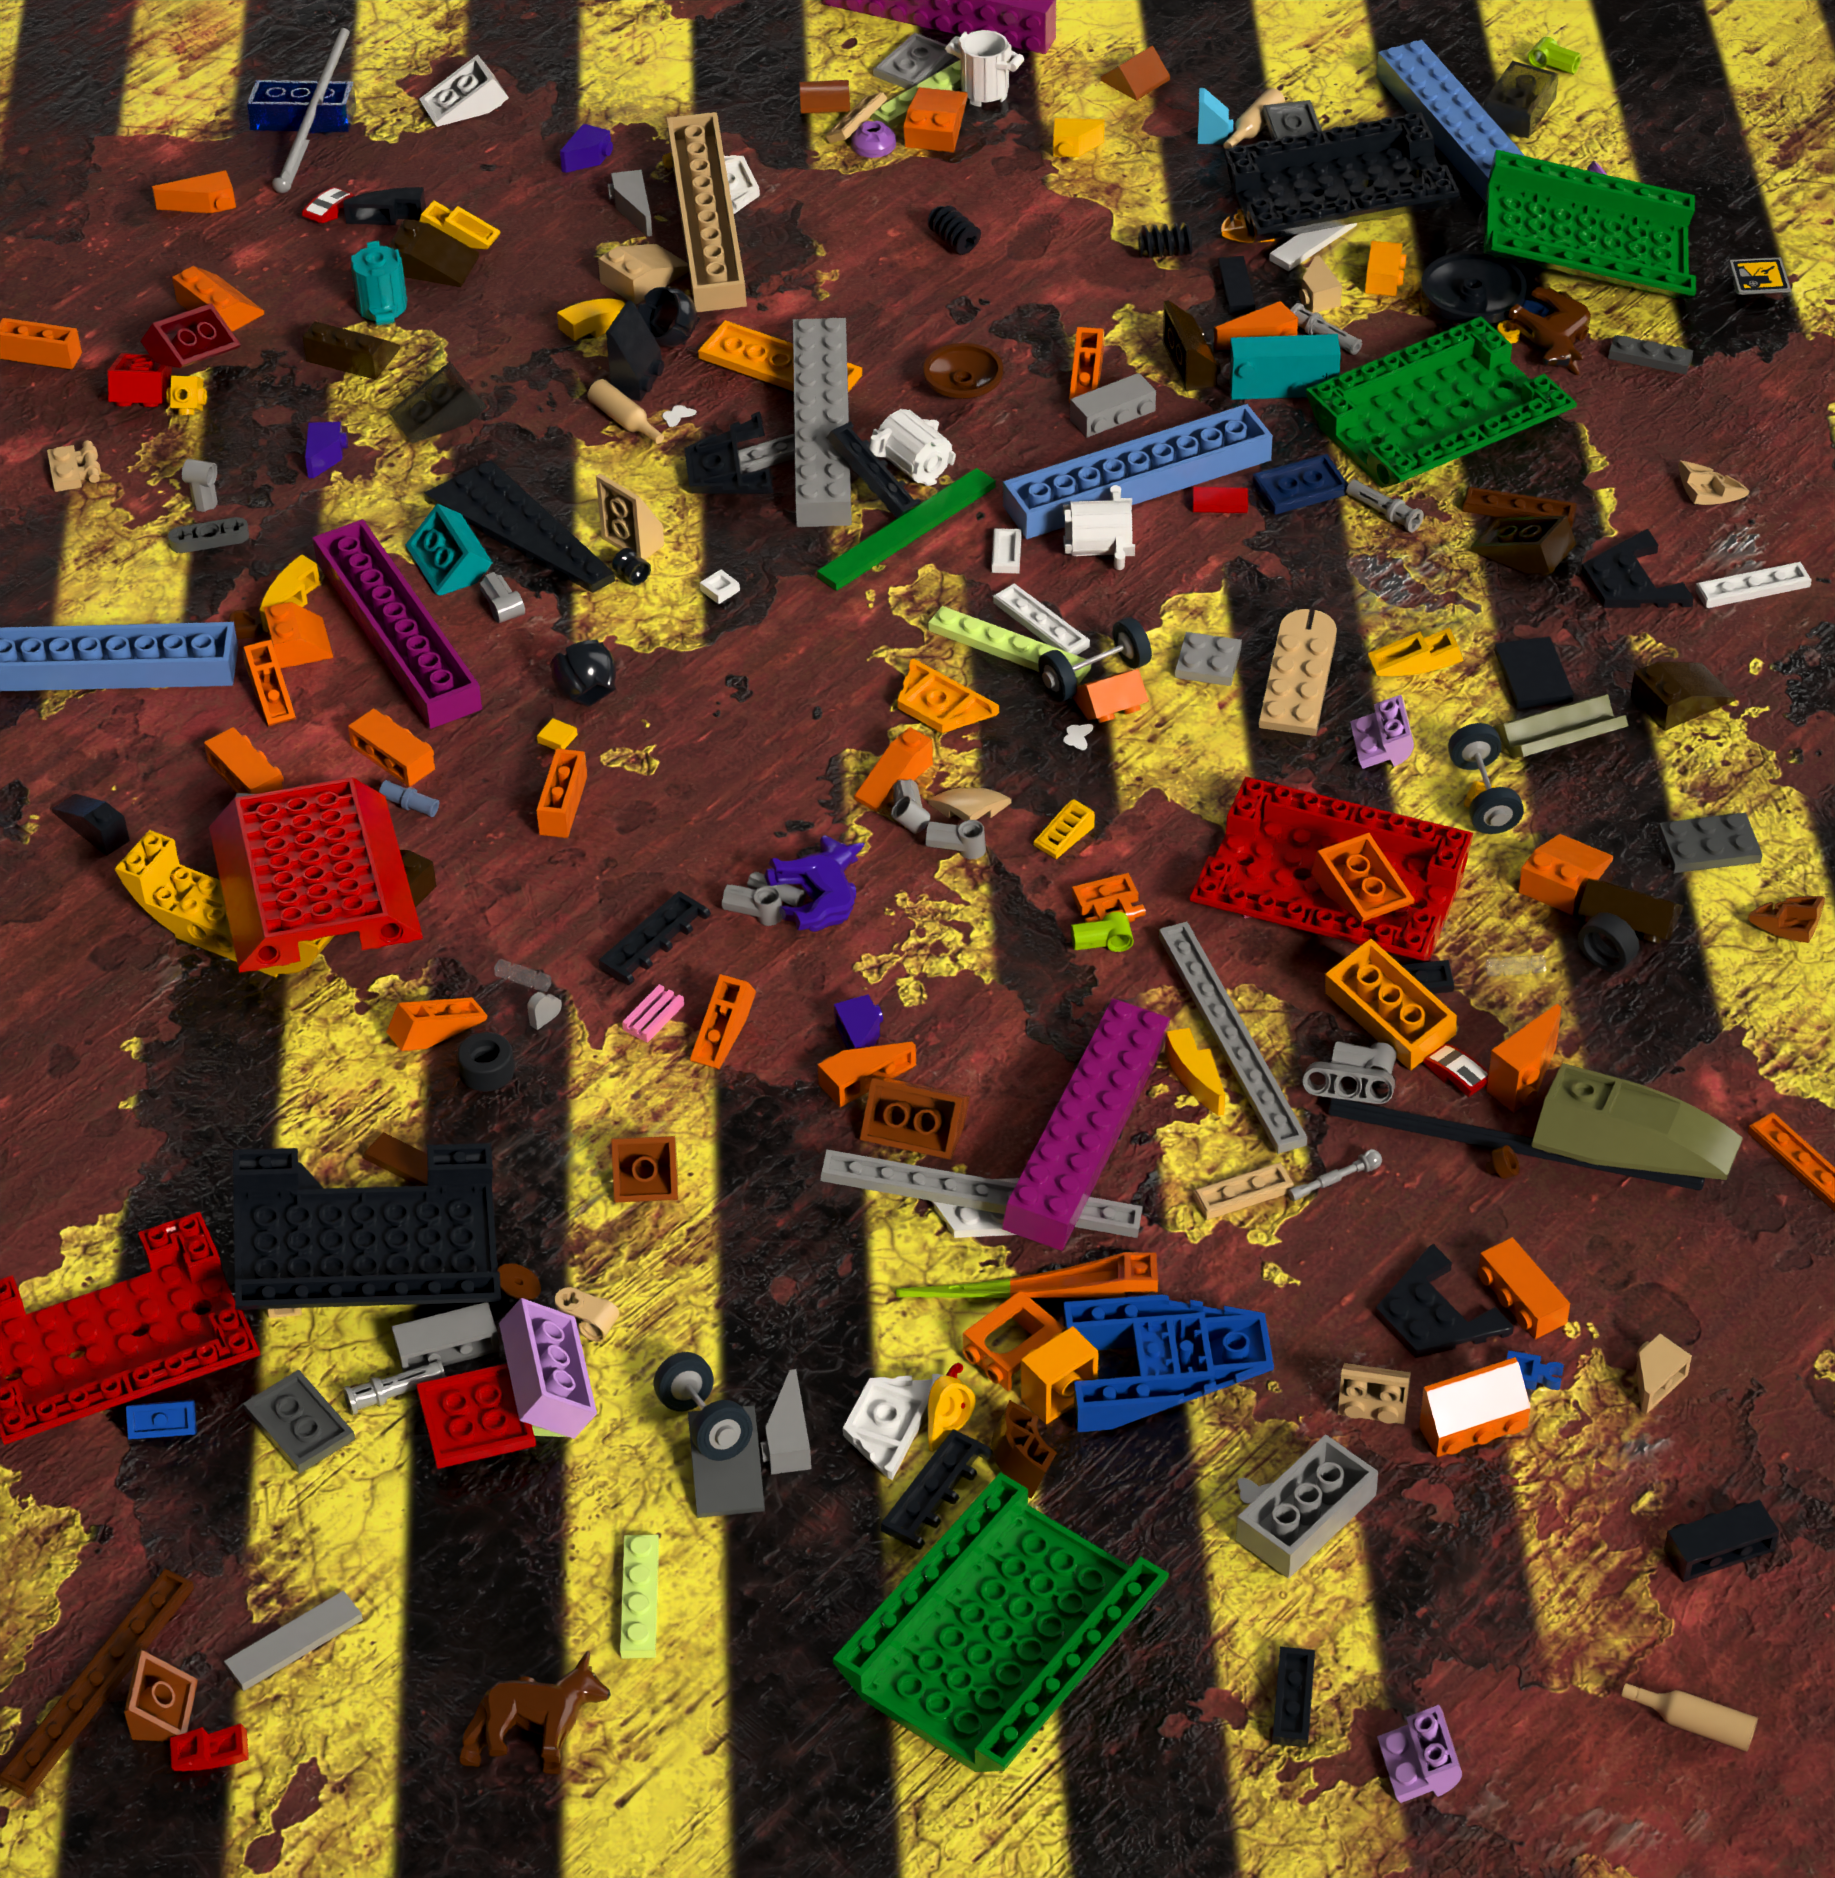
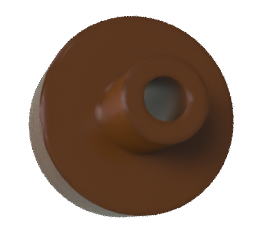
M1505 1145L1493 1150V1161L1486 1163L1489 1174L1498 1173L1503 1179L1519 1174V1162L1510 1146Z

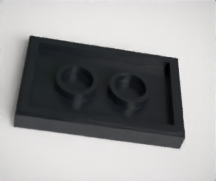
M1550 636L1495 644L1494 651L1517 709L1573 701L1574 693Z

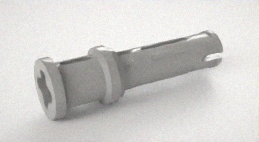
M1296 303L1291 308V311L1298 317V326L1305 329V333L1308 335L1338 334L1339 345L1342 349L1352 355H1356L1361 349V339L1326 322L1320 313L1308 311L1301 303Z
M1353 479L1348 484L1346 489L1347 495H1351L1368 506L1384 513L1388 521L1402 524L1411 533L1416 531L1421 525L1424 517L1422 510L1410 508L1401 499L1393 500L1359 482L1357 479Z
M440 1360L382 1380L379 1377H372L368 1383L353 1388L345 1386L343 1387V1393L351 1415H356L360 1409L375 1404L379 1407L383 1406L388 1398L416 1390V1384L445 1378L446 1376Z

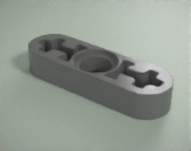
M240 517L180 526L172 529L168 534L170 548L176 553H187L245 542L250 536L247 521ZM208 533L215 534L212 537H203V535Z

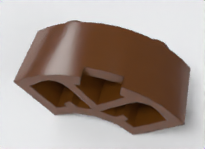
M1009 1400L992 1435L991 1446L993 1456L1002 1474L1028 1489V1497L1032 1499L1057 1452L1049 1447L1039 1435L1037 1427L1039 1416Z

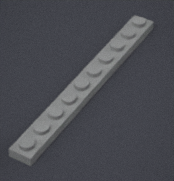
M1188 922L1159 929V939L1277 1154L1307 1146V1136Z
M828 1149L826 1150L820 1180L1005 1214L1007 1202L1016 1186V1183ZM1089 1197L1075 1227L1138 1238L1143 1206Z

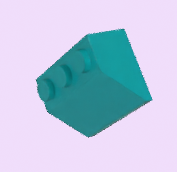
M438 503L405 544L435 593L440 596L476 584L493 563L462 514Z

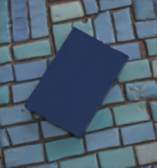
M1328 454L1255 473L1252 478V482L1275 515L1347 495L1348 483Z

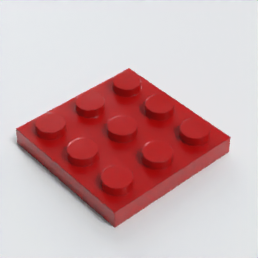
M507 1363L416 1384L437 1469L536 1446L532 1425L519 1421Z

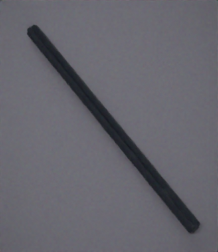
M1332 1098L1329 1105V1114L1331 1116L1492 1149L1508 1145L1517 1154L1698 1191L1703 1189L1705 1182L1704 1177L1580 1162L1569 1157L1533 1148V1137L1351 1100Z

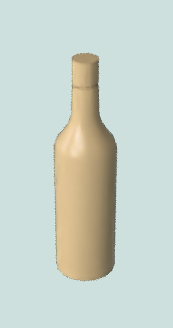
M1275 88L1265 90L1237 119L1235 123L1236 130L1224 143V148H1233L1242 139L1255 137L1267 125L1262 113L1263 105L1285 103L1283 94Z
M600 379L591 385L588 391L589 401L624 429L630 432H642L657 444L664 440V435L648 423L647 414L644 409L604 379Z
M1625 1683L1621 1697L1653 1708L1669 1725L1746 1752L1751 1744L1758 1717L1679 1690L1668 1693H1655Z

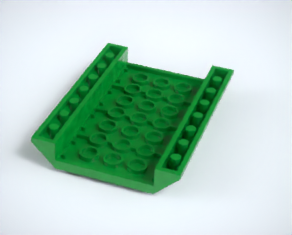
M1495 150L1486 188L1484 254L1686 300L1694 297L1696 294V276L1689 274L1688 226L1695 212V195Z
M1000 1472L835 1655L833 1663L863 1701L974 1772L1004 1771L1168 1579L1169 1573L1141 1556L1130 1567L1029 1506L1028 1489Z

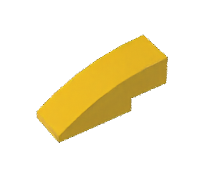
M435 200L425 209L419 222L431 224L470 248L488 249L501 233L500 230L459 206L452 211Z
M595 299L567 307L557 312L559 330L574 341L589 333L598 338L606 333L626 303L618 299Z
M301 554L277 576L264 596L260 607L263 631L268 632L263 607L293 602L301 607L308 604L306 594L320 585L317 563Z
M1450 627L1423 638L1421 631L1368 653L1377 676H1406L1426 673L1464 661Z
M1190 1028L1166 1031L1165 1053L1181 1083L1217 1116L1224 1115L1225 1092L1210 1048L1197 1050Z

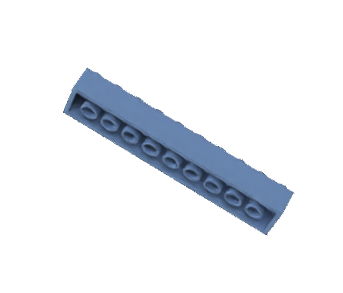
M1423 40L1413 41L1378 52L1376 77L1408 113L1422 112L1434 137V144L1486 202V188L1495 150L1525 155Z
M1245 404L1003 481V507L1017 527L1021 529L1025 538L1029 539L1065 527L1063 505H1070V502L1110 501V488L1113 485L1121 487V498H1132V505L1271 461L1273 435L1249 405Z
M234 622L0 628V691L233 686L238 653Z

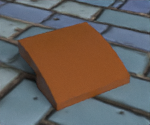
M849 80L799 82L801 113L850 111Z

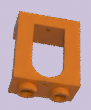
M1020 1290L963 1332L962 1351L965 1358L971 1364L978 1365L993 1383L1000 1384L1005 1390L1009 1391L1012 1389V1375L1021 1369V1359L1032 1349H1038L1049 1342L1055 1334L1066 1331V1328ZM1010 1318L1032 1335L1007 1353H995L985 1345L986 1337Z

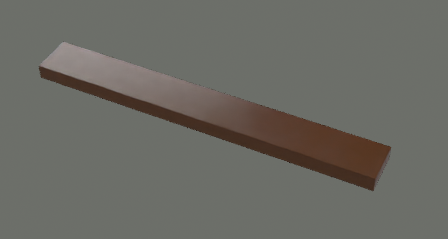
M164 1568L0 1773V1785L26 1798L31 1796L134 1666L137 1653L140 1650L145 1651L194 1590L192 1581Z

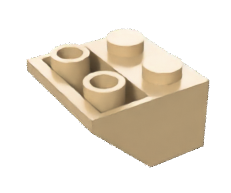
M1344 1363L1341 1372L1338 1415L1354 1419L1363 1418L1384 1423L1404 1424L1411 1372Z

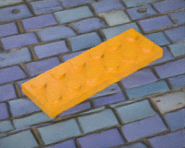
M725 320L698 350L699 359L794 392L793 343ZM847 362L849 392L862 377V367Z

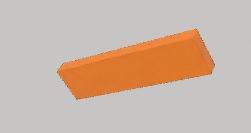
M1774 1112L1751 1124L1748 1134L1835 1212V1167Z

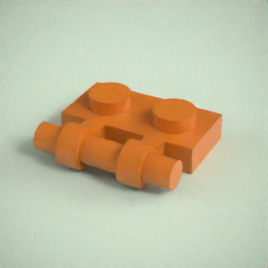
M1129 873L1072 887V897L1081 915L1094 914L1092 917L1085 918V923L1102 921L1106 915L1112 912L1125 913L1128 916L1129 923L1134 922L1135 918L1145 916L1146 914L1143 904L1131 905V903L1138 902L1139 893ZM1118 906H1119V908H1120V910H1116V911H1112V912H1108V913L1106 912V909H1110V908H1114V907H1118Z

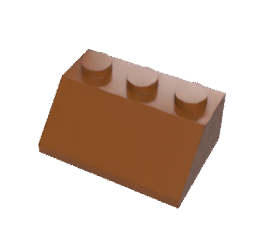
M881 1076L871 1078L860 1140L951 1160L964 1128L970 1096Z

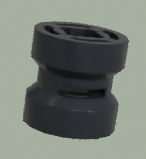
M624 548L619 551L612 562L614 571L624 576L634 586L642 584L651 572L649 562L641 557L639 558L638 554L630 548Z

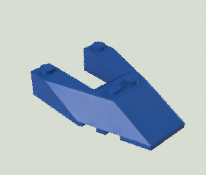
M1167 1295L1064 1302L1063 1326L1066 1330L1074 1326L1097 1350L1135 1347L1139 1376L1074 1381V1410L1077 1432L1111 1430L1274 1370L1265 1313L1229 1306H1224L1223 1310L1205 1307L1201 1301L1190 1300V1304L1169 1300Z

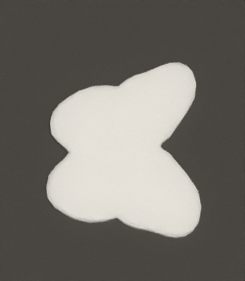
M676 405L672 408V411L664 412L663 418L667 420L669 427H674L678 425L682 417L693 416L697 411L686 408L683 405Z
M1071 725L1067 727L1068 735L1064 737L1063 741L1068 745H1074V747L1080 750H1085L1088 744L1084 736L1093 730V725Z
M1239 1478L1237 1480L1241 1490L1240 1498L1247 1504H1251L1273 1484L1268 1483L1258 1486L1247 1478Z

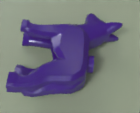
M824 835L820 839V853L809 854L792 861H780L778 858H771L769 866L772 868L766 869L764 874L767 885H802L813 900L802 907L780 906L779 912L783 920L796 922L798 931L809 929L813 932L832 925L842 924L846 921L855 903L856 888L853 883H848L844 871L849 865L858 861V857L855 855L861 851L865 843L846 845Z

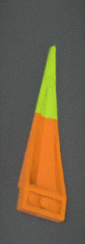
M1124 1252L1067 1268L1009 1279L958 1285L896 1289V1297L1011 1298L1020 1290L1029 1298L1111 1299L1124 1298L1125 1292L1146 1295L1150 1292H1158L1156 1253Z

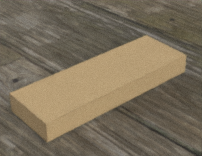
M884 92L865 96L827 133L826 138L829 143L846 140L887 100Z
M1280 1162L1193 1190V1198L1205 1219L1209 1220L1286 1195L1289 1189L1294 1188V1184Z

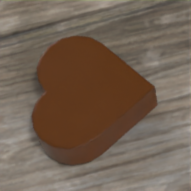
M236 610L230 614L229 622H234L237 639L257 637L263 632L262 621L259 617L250 616V613L245 610Z

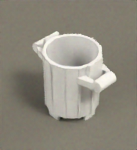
M981 30L971 32L970 34L964 32L960 37L955 36L945 48L947 53L961 59L962 92H968L970 104L981 107V102L988 103L999 99L1000 102H1003L1006 99L1009 88V70L1012 72L1016 71L1024 61V57L1021 54L1011 51V44H1009L1005 36L996 31Z
M899 409L890 414L880 425L879 430L873 429V434L870 438L869 449L876 457L887 458L916 483H923L926 486L937 484L935 479L947 468L948 463L950 465L954 464L956 456L952 451V444L937 431L939 422L937 420L921 419L911 410Z
M1113 485L1110 488V501L1070 502V505H1063V514L1065 515V536H1063L1065 554L1071 553L1072 556L1114 555V568L1117 570L1124 569L1125 556H1135V544H1132V498H1121L1120 486Z

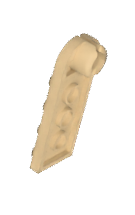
M1309 609L1293 611L1287 614L1281 621L1259 719V728L1316 736L1336 643L1337 628L1334 620L1329 615L1315 610L1311 630L1308 629Z

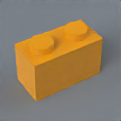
M1371 242L1366 275V294L1397 295L1398 286H1403L1404 270L1406 268L1407 254H1402L1403 243Z

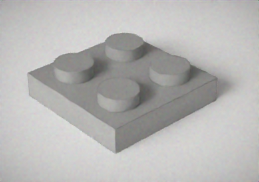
M1186 632L1175 669V678L1231 686L1241 652L1242 640Z

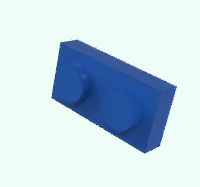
M195 1400L129 1404L126 1406L128 1440L195 1435L197 1433Z

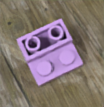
M1402 695L1374 704L1375 713L1350 721L1358 759L1363 769L1387 760H1391L1395 767L1411 755L1414 742Z
M1440 1705L1406 1717L1408 1725L1377 1736L1393 1790L1399 1803L1434 1791L1438 1797L1447 1793L1459 1783L1462 1777V1770Z

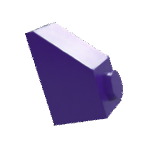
M583 123L560 150L562 172L567 173L600 165L607 156H610L613 150L610 130Z
M341 421L308 423L305 454L308 478L317 477L342 460L343 449L348 448L347 432H342Z
M869 994L834 1004L835 1026L846 1049L873 1047L880 1037V1023L883 1022V1015L879 1005L873 1004Z

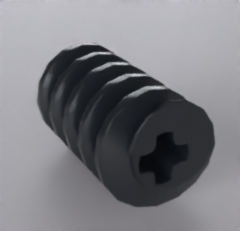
M951 205L945 207L938 206L929 214L927 220L929 229L934 231L936 235L941 237L943 241L960 255L969 253L978 244L981 238V230L969 221L967 217L963 216L961 212L957 211L955 207Z
M1186 222L1182 223L1180 230L1176 223H1172L1170 231L1167 224H1162L1160 231L1156 224L1151 225L1150 231H1148L1146 225L1141 226L1138 233L1140 258H1142L1143 251L1145 250L1149 258H1152L1154 250H1157L1159 257H1162L1164 249H1167L1169 256H1172L1176 248L1180 256L1183 255L1184 248H1187L1190 255H1192V234Z

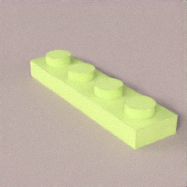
M624 1535L621 1659L656 1658L659 1535Z

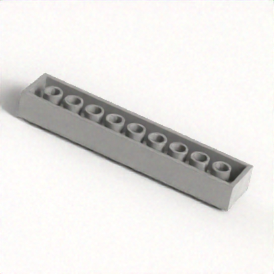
M846 318L793 319L797 527L852 525L850 464L833 448V445L826 438L832 430L849 422Z

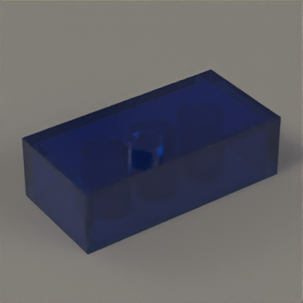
M256 80L247 102L250 130L298 131L319 81ZM329 82L323 97V103L321 105L318 103L316 107L315 118L309 133L349 132L356 111L354 82Z

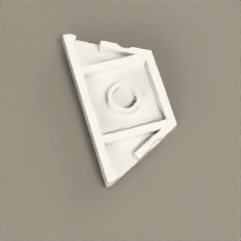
M731 155L724 156L733 213L735 214L759 197L760 190L744 156Z
M1019 1178L994 1180H1000L1017 1184ZM931 1201L934 1205V1211L940 1219L946 1222L947 1229L954 1238L1016 1235L1002 1230L1005 1214Z
M932 1374V1379L912 1380V1375L898 1376L893 1379L886 1377L869 1378L843 1426V1436L888 1479L893 1480L928 1413V1398L931 1387L935 1380L943 1375Z

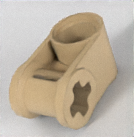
M572 1287L563 1288L556 1293L555 1306L558 1309L557 1311L574 1316L579 1335L591 1341H603L619 1317L618 1308L607 1299L595 1297Z

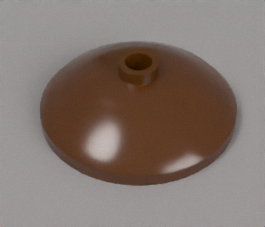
M955 343L943 346L928 356L924 363V378L933 390L944 396L955 399H971L985 395L999 385L1003 378V363L994 351L985 346L973 343Z

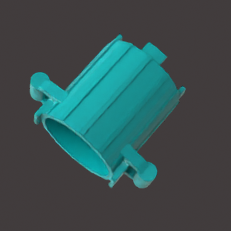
M379 241L367 242V248L361 249L355 255H351V271L357 310L362 317L376 321V325L393 324L395 322L394 318L401 315L407 307L402 258L398 249L394 250L388 246H380Z

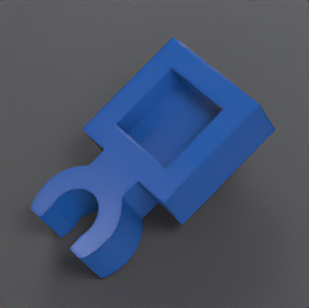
M1508 1350L1507 1360L1516 1357L1526 1389L1536 1390L1537 1383H1542L1548 1389L1560 1390L1562 1378L1551 1375L1562 1376L1564 1367L1562 1363L1550 1362L1546 1365L1540 1364L1541 1356Z

